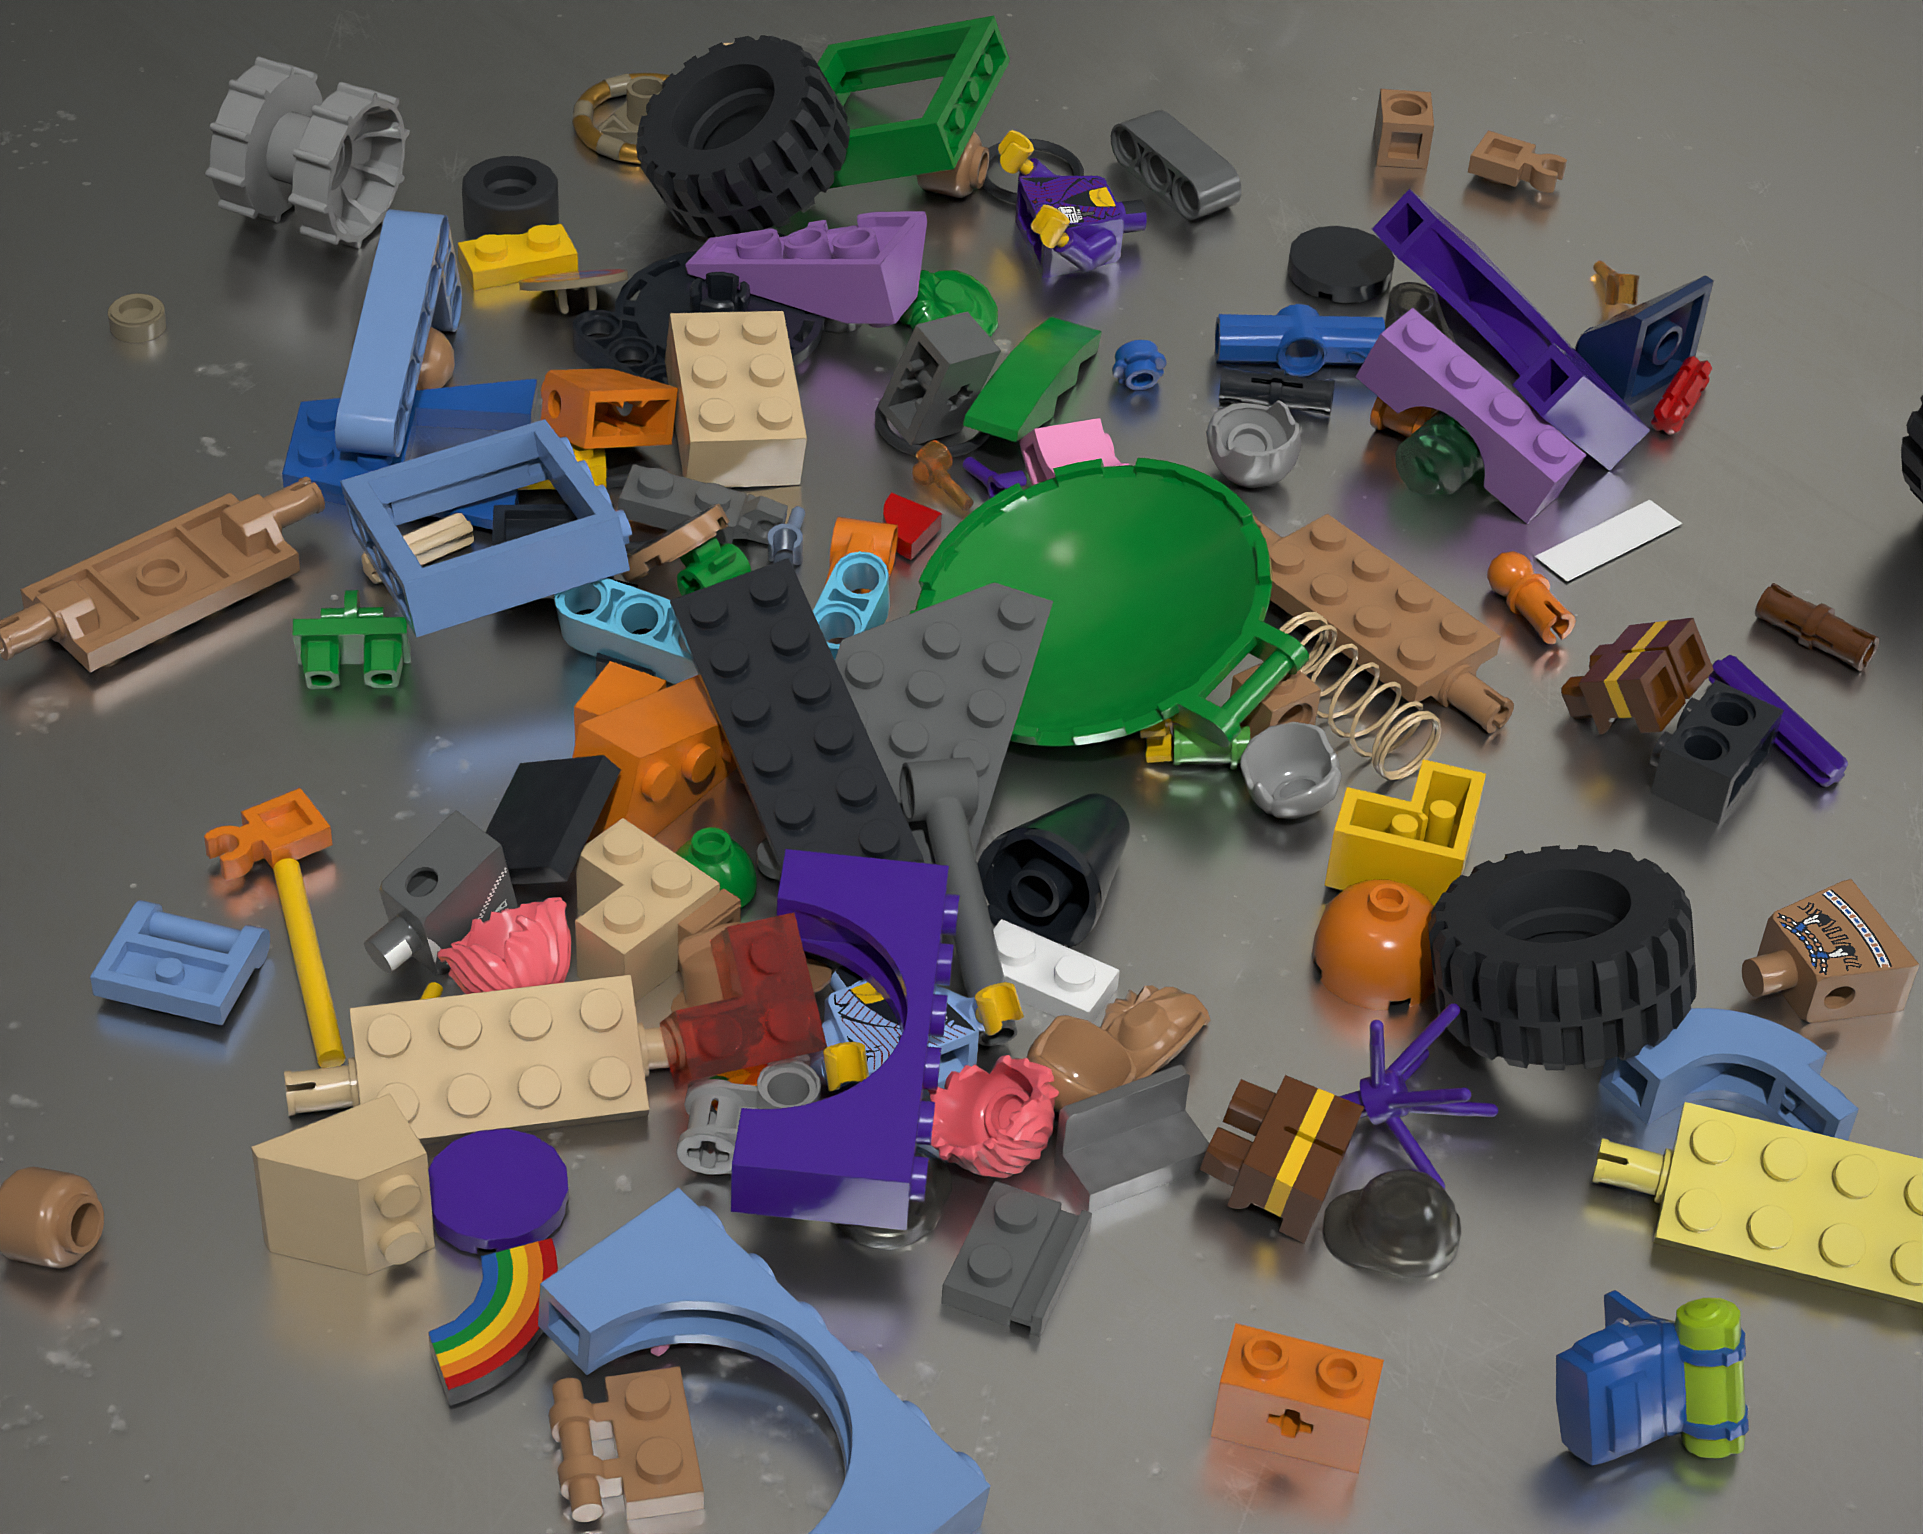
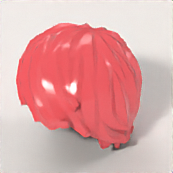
M561 897L547 898L544 902L536 901L530 904H521L519 908L515 909L507 908L502 910L501 913L491 911L490 920L482 922L481 919L472 920L471 931L461 941L452 943L451 948L441 949L437 953L440 962L446 961L449 964L451 970L448 975L451 976L465 994L564 983L571 959V934L565 916L567 904Z
M1005 1055L997 1059L990 1074L979 1068L976 1064L973 1066L965 1065L960 1073L951 1071L946 1078L944 1089L938 1087L937 1091L928 1090L931 1102H935L931 1145L939 1151V1157L950 1163L955 1162L963 1169L984 1177L1007 1178L1013 1174L1022 1173L1032 1160L1040 1159L1041 1151L1047 1147L1048 1139L1053 1134V1121L1055 1118L1053 1109L1055 1097L1058 1096L1059 1091L1049 1083L1054 1082L1052 1070L1047 1066L1030 1062L1028 1058L1011 1059L1010 1055Z

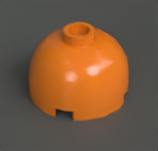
M1389 879L1365 880L1349 885L1326 905L1314 936L1311 953L1313 964L1316 961L1322 970L1320 980L1325 987L1347 1003L1370 1010H1389L1390 1001H1403L1411 998L1409 1007L1422 1003L1435 991L1428 928L1431 912L1434 908L1432 902L1426 895L1410 885Z

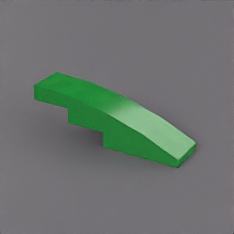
M1055 317L1048 318L1032 330L1010 352L991 376L966 413L963 426L1017 442L1033 429L1038 428L1053 418L1058 396L1076 384L1080 363L1098 352L1102 331Z

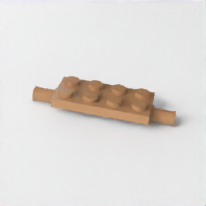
M303 477L298 482L265 497L255 494L239 501L234 495L228 493L20 589L24 609L0 620L1 657L8 661L15 655L48 639L59 642L89 672H92L299 572V554L284 540L282 529L315 513L323 512L325 501L320 488L315 482L311 483L309 477Z
M1329 514L1318 518L1286 537H1281L1253 515L1263 537L1266 539L1272 564L1271 601L1293 617L1305 612H1317L1327 620L1328 625H1332L1337 630V640L1334 647L1337 648L1351 643L1357 646L1359 653L1357 664L1363 665L1373 662L1379 665V680L1384 684L1390 682L1400 684L1401 696L1409 702H1420L1430 696L1445 708L1452 704L1482 726L1487 733L1495 732L1496 727L1500 729L1508 722L1514 710L1513 701L1508 697L1502 696L1476 677V671L1480 665L1498 654L1501 640L1500 635ZM1317 620L1303 623L1312 631L1320 627ZM1329 631L1328 642L1331 643L1332 632ZM1344 649L1341 651L1350 659H1353L1352 650ZM1365 668V670L1375 676L1374 669Z

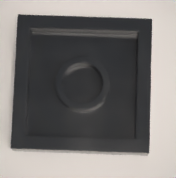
M605 755L519 764L485 831L501 844L512 885L564 882L568 880L621 772V769Z

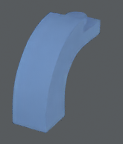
M1691 1008L1679 1027L1673 1029L1667 1039L1655 1047L1647 1044L1643 1046L1639 1055L1623 1061L1619 1057L1605 1060L1600 1078V1083L1646 1125L1651 1124L1685 1102L1720 1099L1751 1107L1767 1116L1776 1124L1848 1141L1859 1110L1838 1088L1832 1086L1820 1076L1827 1053L1813 1042L1770 1020L1724 1009Z

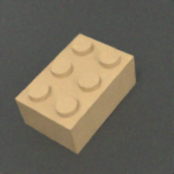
M784 312L670 313L665 365L668 384L678 388L674 422L683 477L704 483H717L725 487L800 485L807 435Z

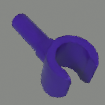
M968 457L963 462V468L987 487L989 499L1014 484L1019 483L1020 486L1027 484L1026 476L1021 470L997 474L973 457Z

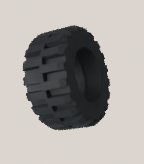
M760 35L759 39L755 40L750 36L735 38L733 44L725 45L721 42L708 48L709 53L699 58L696 55L683 63L685 68L676 75L671 73L662 82L661 92L658 95L653 94L646 105V113L648 115L641 116L638 127L636 150L637 158L641 162V169L677 222L685 229L692 230L694 234L707 238L764 230L772 226L779 229L790 223L791 216L800 210L805 213L815 204L814 198L820 192L826 193L833 184L834 171L841 170L847 152L845 149L848 148L850 128L847 124L848 116L812 55L804 51L800 45L785 39L781 40L774 36Z
M1560 845L1541 847V851L1525 854L1523 850L1505 854L1504 860L1496 863L1488 860L1475 866L1470 876L1460 875L1450 884L1447 891L1442 893L1431 912L1428 928L1437 1011L1440 1014L1448 1005L1452 1003L1457 1004L1460 1007V1013L1448 1025V1030L1466 1047L1471 1045L1479 1055L1490 1060L1501 1057L1510 1066L1527 1069L1529 1064L1544 1065L1545 1070H1565L1567 1065L1583 1064L1585 1069L1604 1066L1605 1060L1619 1057L1623 1061L1639 1055L1643 1046L1648 1044L1655 1047L1667 1039L1671 1031L1677 1029L1691 1010V1004L1696 998L1697 979L1690 900L1686 897L1685 890L1668 872L1665 873L1658 864L1646 858L1637 861L1630 852L1613 849L1611 852L1599 851L1597 846L1578 845L1577 849H1560Z

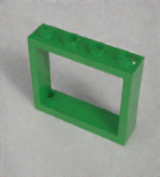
M994 15L827 46L817 64L842 106L845 105L851 92L944 77L922 118L851 129L848 148L845 149L847 151L845 161L840 171H834V182L829 189L952 170L956 167L1010 62Z

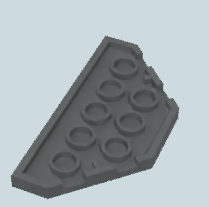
M995 582L842 639L835 658L838 669L902 811L900 771L903 763L964 757L972 759L978 779L979 803L975 816H968L966 819L974 852L978 845L1053 604L1051 600ZM907 820L923 856L924 863L936 864L926 820L912 822Z

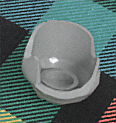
M1279 400L1271 407L1248 403L1232 404L1216 412L1206 430L1209 452L1217 468L1228 480L1246 488L1268 487L1282 481L1295 466L1301 451L1299 423L1295 422L1287 405Z

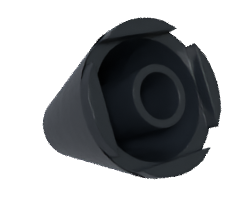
M1096 793L1086 794L1008 830L995 838L982 852L977 862L984 894L989 903L988 910L991 923L996 927L1002 919L1058 944L1067 945L1068 948L1082 942L1093 930L1099 919L1130 834L1129 820L1123 808L1108 796Z

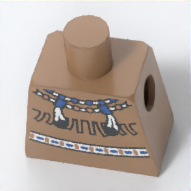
M1848 879L1775 911L1768 918L1757 957L1744 960L1741 972L1744 985L1753 997L1758 998L1781 992L1801 1020L1816 1023L1895 1013L1904 1010L1920 964L1853 880Z

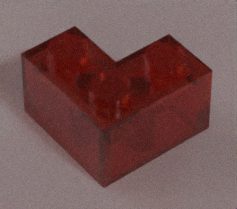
M795 913L728 926L712 938L710 944L724 1000L676 1010L659 1023L675 1091L689 1088L694 1083L707 1079L725 1080L760 1072L768 1065L787 1060L808 1061L822 1053L827 1048V1043Z

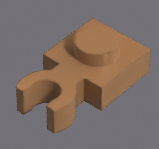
M1488 130L1470 156L1468 173L1484 177L1494 184H1507L1514 187L1518 185L1520 180L1529 182L1533 188L1539 191L1553 193L1557 179L1562 180L1564 177L1567 159L1555 154H1536L1535 144Z

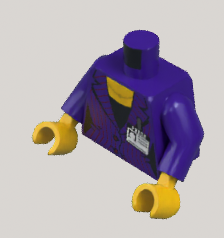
M1015 130L1009 131L998 145L1002 168L1012 174L1019 171L1015 222L1042 279L1077 271L1090 272L1099 266L1116 263L1121 257L1123 233L1145 231L1147 215L1144 202L1141 199L1116 202L1105 178L1100 176H1061L1054 174L1037 158L1028 159L1034 151L1033 144L1023 134Z

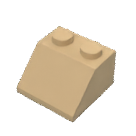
M390 1093L251 1147L263 1237L270 1252L369 1275L391 1265L409 1262L419 1254L435 1248L427 1152Z

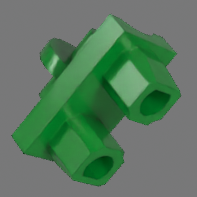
M345 590L344 608H321V618L293 619L292 636L298 665L303 667L306 685L309 689H333L340 685V664H364L365 685L373 688H396L399 685L403 663H411V644L406 619L404 617H384V607H360L359 590Z

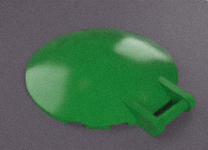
M1102 458L1053 468L1054 478L1037 483L1024 490L1019 483L1014 484L976 508L948 534L929 559L918 581L921 592L917 600L916 609L911 610L910 614L994 582L1053 601L1010 739L1013 742L1043 746H1070L1096 743L1135 733L1169 718L1221 747H1227L1241 733L1240 723L1287 674L1295 675L1309 661V654L1306 648L1296 638L1263 622L1271 597L1272 564L1266 539L1256 524L1250 508L1223 483L1205 473L1173 462L1137 458L1135 466L1104 467ZM1248 653L1264 661L1221 707L1206 700V697Z

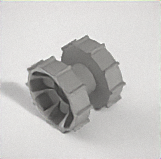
M257 57L255 65L245 71L237 81L233 79L229 81L230 90L221 105L216 122L210 124V130L213 131L210 147V168L207 169L206 176L212 178L214 188L220 197L218 207L253 219L258 216L278 223L281 219V214L294 204L296 215L302 224L300 234L334 245L342 243L359 249L362 240L371 234L379 224L383 225L386 212L394 199L398 185L405 178L402 175L405 158V142L410 131L404 129L403 119L397 108L399 98L339 82L337 91L323 101L321 92L315 83L318 77L317 73Z

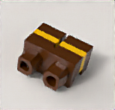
M1694 618L1629 625L1613 644L1599 645L1590 655V670L1585 676L1570 677L1561 687V694L1570 716L1573 719L1593 718L1600 735L1605 734L1618 718L1631 717L1635 718L1640 733H1657L1665 729L1686 704L1685 699L1692 697L1714 669Z
M1287 1075L1284 1076L1277 1093L1241 1079L1229 1103L1223 1122L1255 1136V1139L1252 1142L1221 1127H1217L1206 1150L1200 1170L1234 1187L1227 1206L1234 1209H1243L1253 1203L1284 1219L1279 1232L1305 1244L1350 1144L1364 1106Z

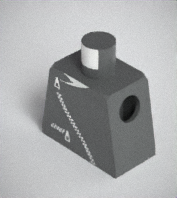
M454 811L382 881L379 892L389 922L364 941V947L375 964L389 974L411 956L435 975H445L450 972L451 967L446 961L440 962L437 953L441 949L451 948L452 943L461 941L471 931L472 920L481 919L482 922L490 920L491 911L501 913L502 910L507 908H518L501 844L460 812Z

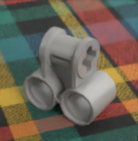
M780 1060L769 1064L761 1071L757 1080V1086L735 1084L720 1079H705L695 1082L688 1088L685 1096L684 1105L686 1112L689 1114L687 1130L680 1135L677 1143L676 1153L678 1159L685 1167L703 1174H732V1160L741 1108L776 1109L801 1106L820 1101L821 1086L819 1076L814 1069L805 1063L795 1060ZM715 1099L718 1101L717 1114L710 1111L711 1102ZM709 1141L715 1142L714 1152L711 1154L707 1152Z

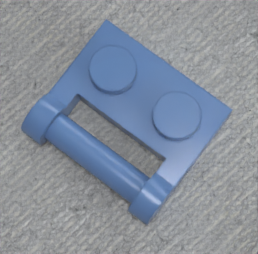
M139 900L130 910L90 976L93 995L223 1025L254 968L258 969L264 964L270 947V932L268 929L252 925H246L242 930L169 914L163 912L160 904Z

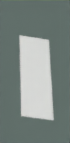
M1648 500L1535 557L1568 582L1682 525V523L1653 501Z

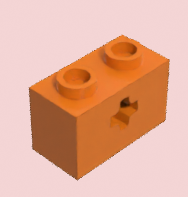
M1235 1323L1219 1383L1211 1437L1359 1474L1384 1360Z

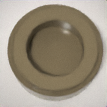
M142 293L128 294L115 300L108 308L110 331L115 338L128 343L148 342L158 338L166 330L167 323L164 304L158 298Z

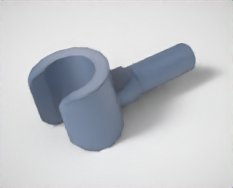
M796 506L791 510L787 524H779L770 529L768 533L769 561H774V556L778 551L788 549L793 551L794 565H800L803 562V534L800 529L806 513L802 507Z

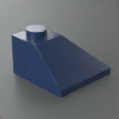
M1706 275L1621 312L1595 327L1588 328L1578 339L1575 350L1628 407L1669 384L1676 373L1680 371L1679 368L1684 360L1688 357H1696L1714 280Z

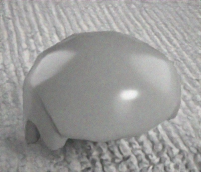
M1289 722L1270 726L1250 739L1241 755V769L1250 796L1261 810L1266 814L1274 815L1276 818L1295 819L1316 813L1335 798L1342 778L1338 755L1331 747L1325 731L1316 725Z

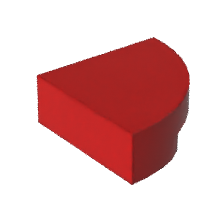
M892 492L887 497L883 508V523L898 526L896 552L905 558L912 560L941 529V512Z

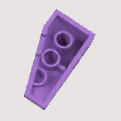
M925 211L871 212L858 214V225L828 229L826 220L808 222L807 228L795 231L784 237H779L777 230L770 228L709 238L686 263L688 274L706 279V274L710 272L733 273L739 276L738 290H740V282L745 281L749 284L751 294L843 323L868 324L874 328L887 327L895 324L917 298L927 218Z

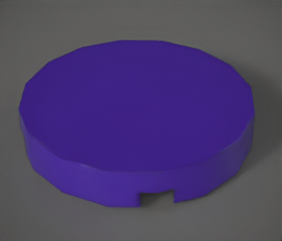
M511 1129L477 1131L451 1142L434 1157L428 1169L433 1227L438 1236L462 1251L478 1254V1247L496 1249V1252L545 1240L561 1225L566 1213V1203L569 1199L567 1167L552 1146L533 1134Z

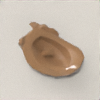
M1150 985L1144 986L1138 995L1129 989L1125 999L1116 998L1114 1003H1108L1100 1028L1109 1032L1128 1051L1136 1067V1078L1134 1080L1136 1081L1152 1075L1168 1064L1187 1046L1203 1025L1207 1026L1211 1020L1207 1009L1195 995L1175 987H1164L1159 990Z

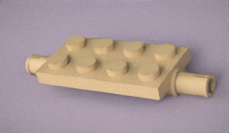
M631 975L350 1008L355 1057L348 1058V1065L291 1072V1070L284 1071L289 1116H296L298 1113L356 1107L390 1093L420 1143L425 1145L454 1141L482 1130L511 1129L528 1132L646 1117L650 1110L645 1077H649V1070L694 1064L707 1065L710 1063L711 1057L709 1040L705 1041V1036L708 1035L705 1020L697 1021V1023L644 1029L643 1023L637 1022Z

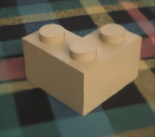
M622 818L584 845L576 862L577 908L585 913L575 920L577 977L581 980L631 975L635 1003L678 971V923L720 893V883Z

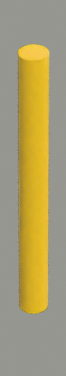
M292 858L282 859L274 865L273 871L317 1061L321 1068L341 1066L345 1062L346 1056L300 864Z

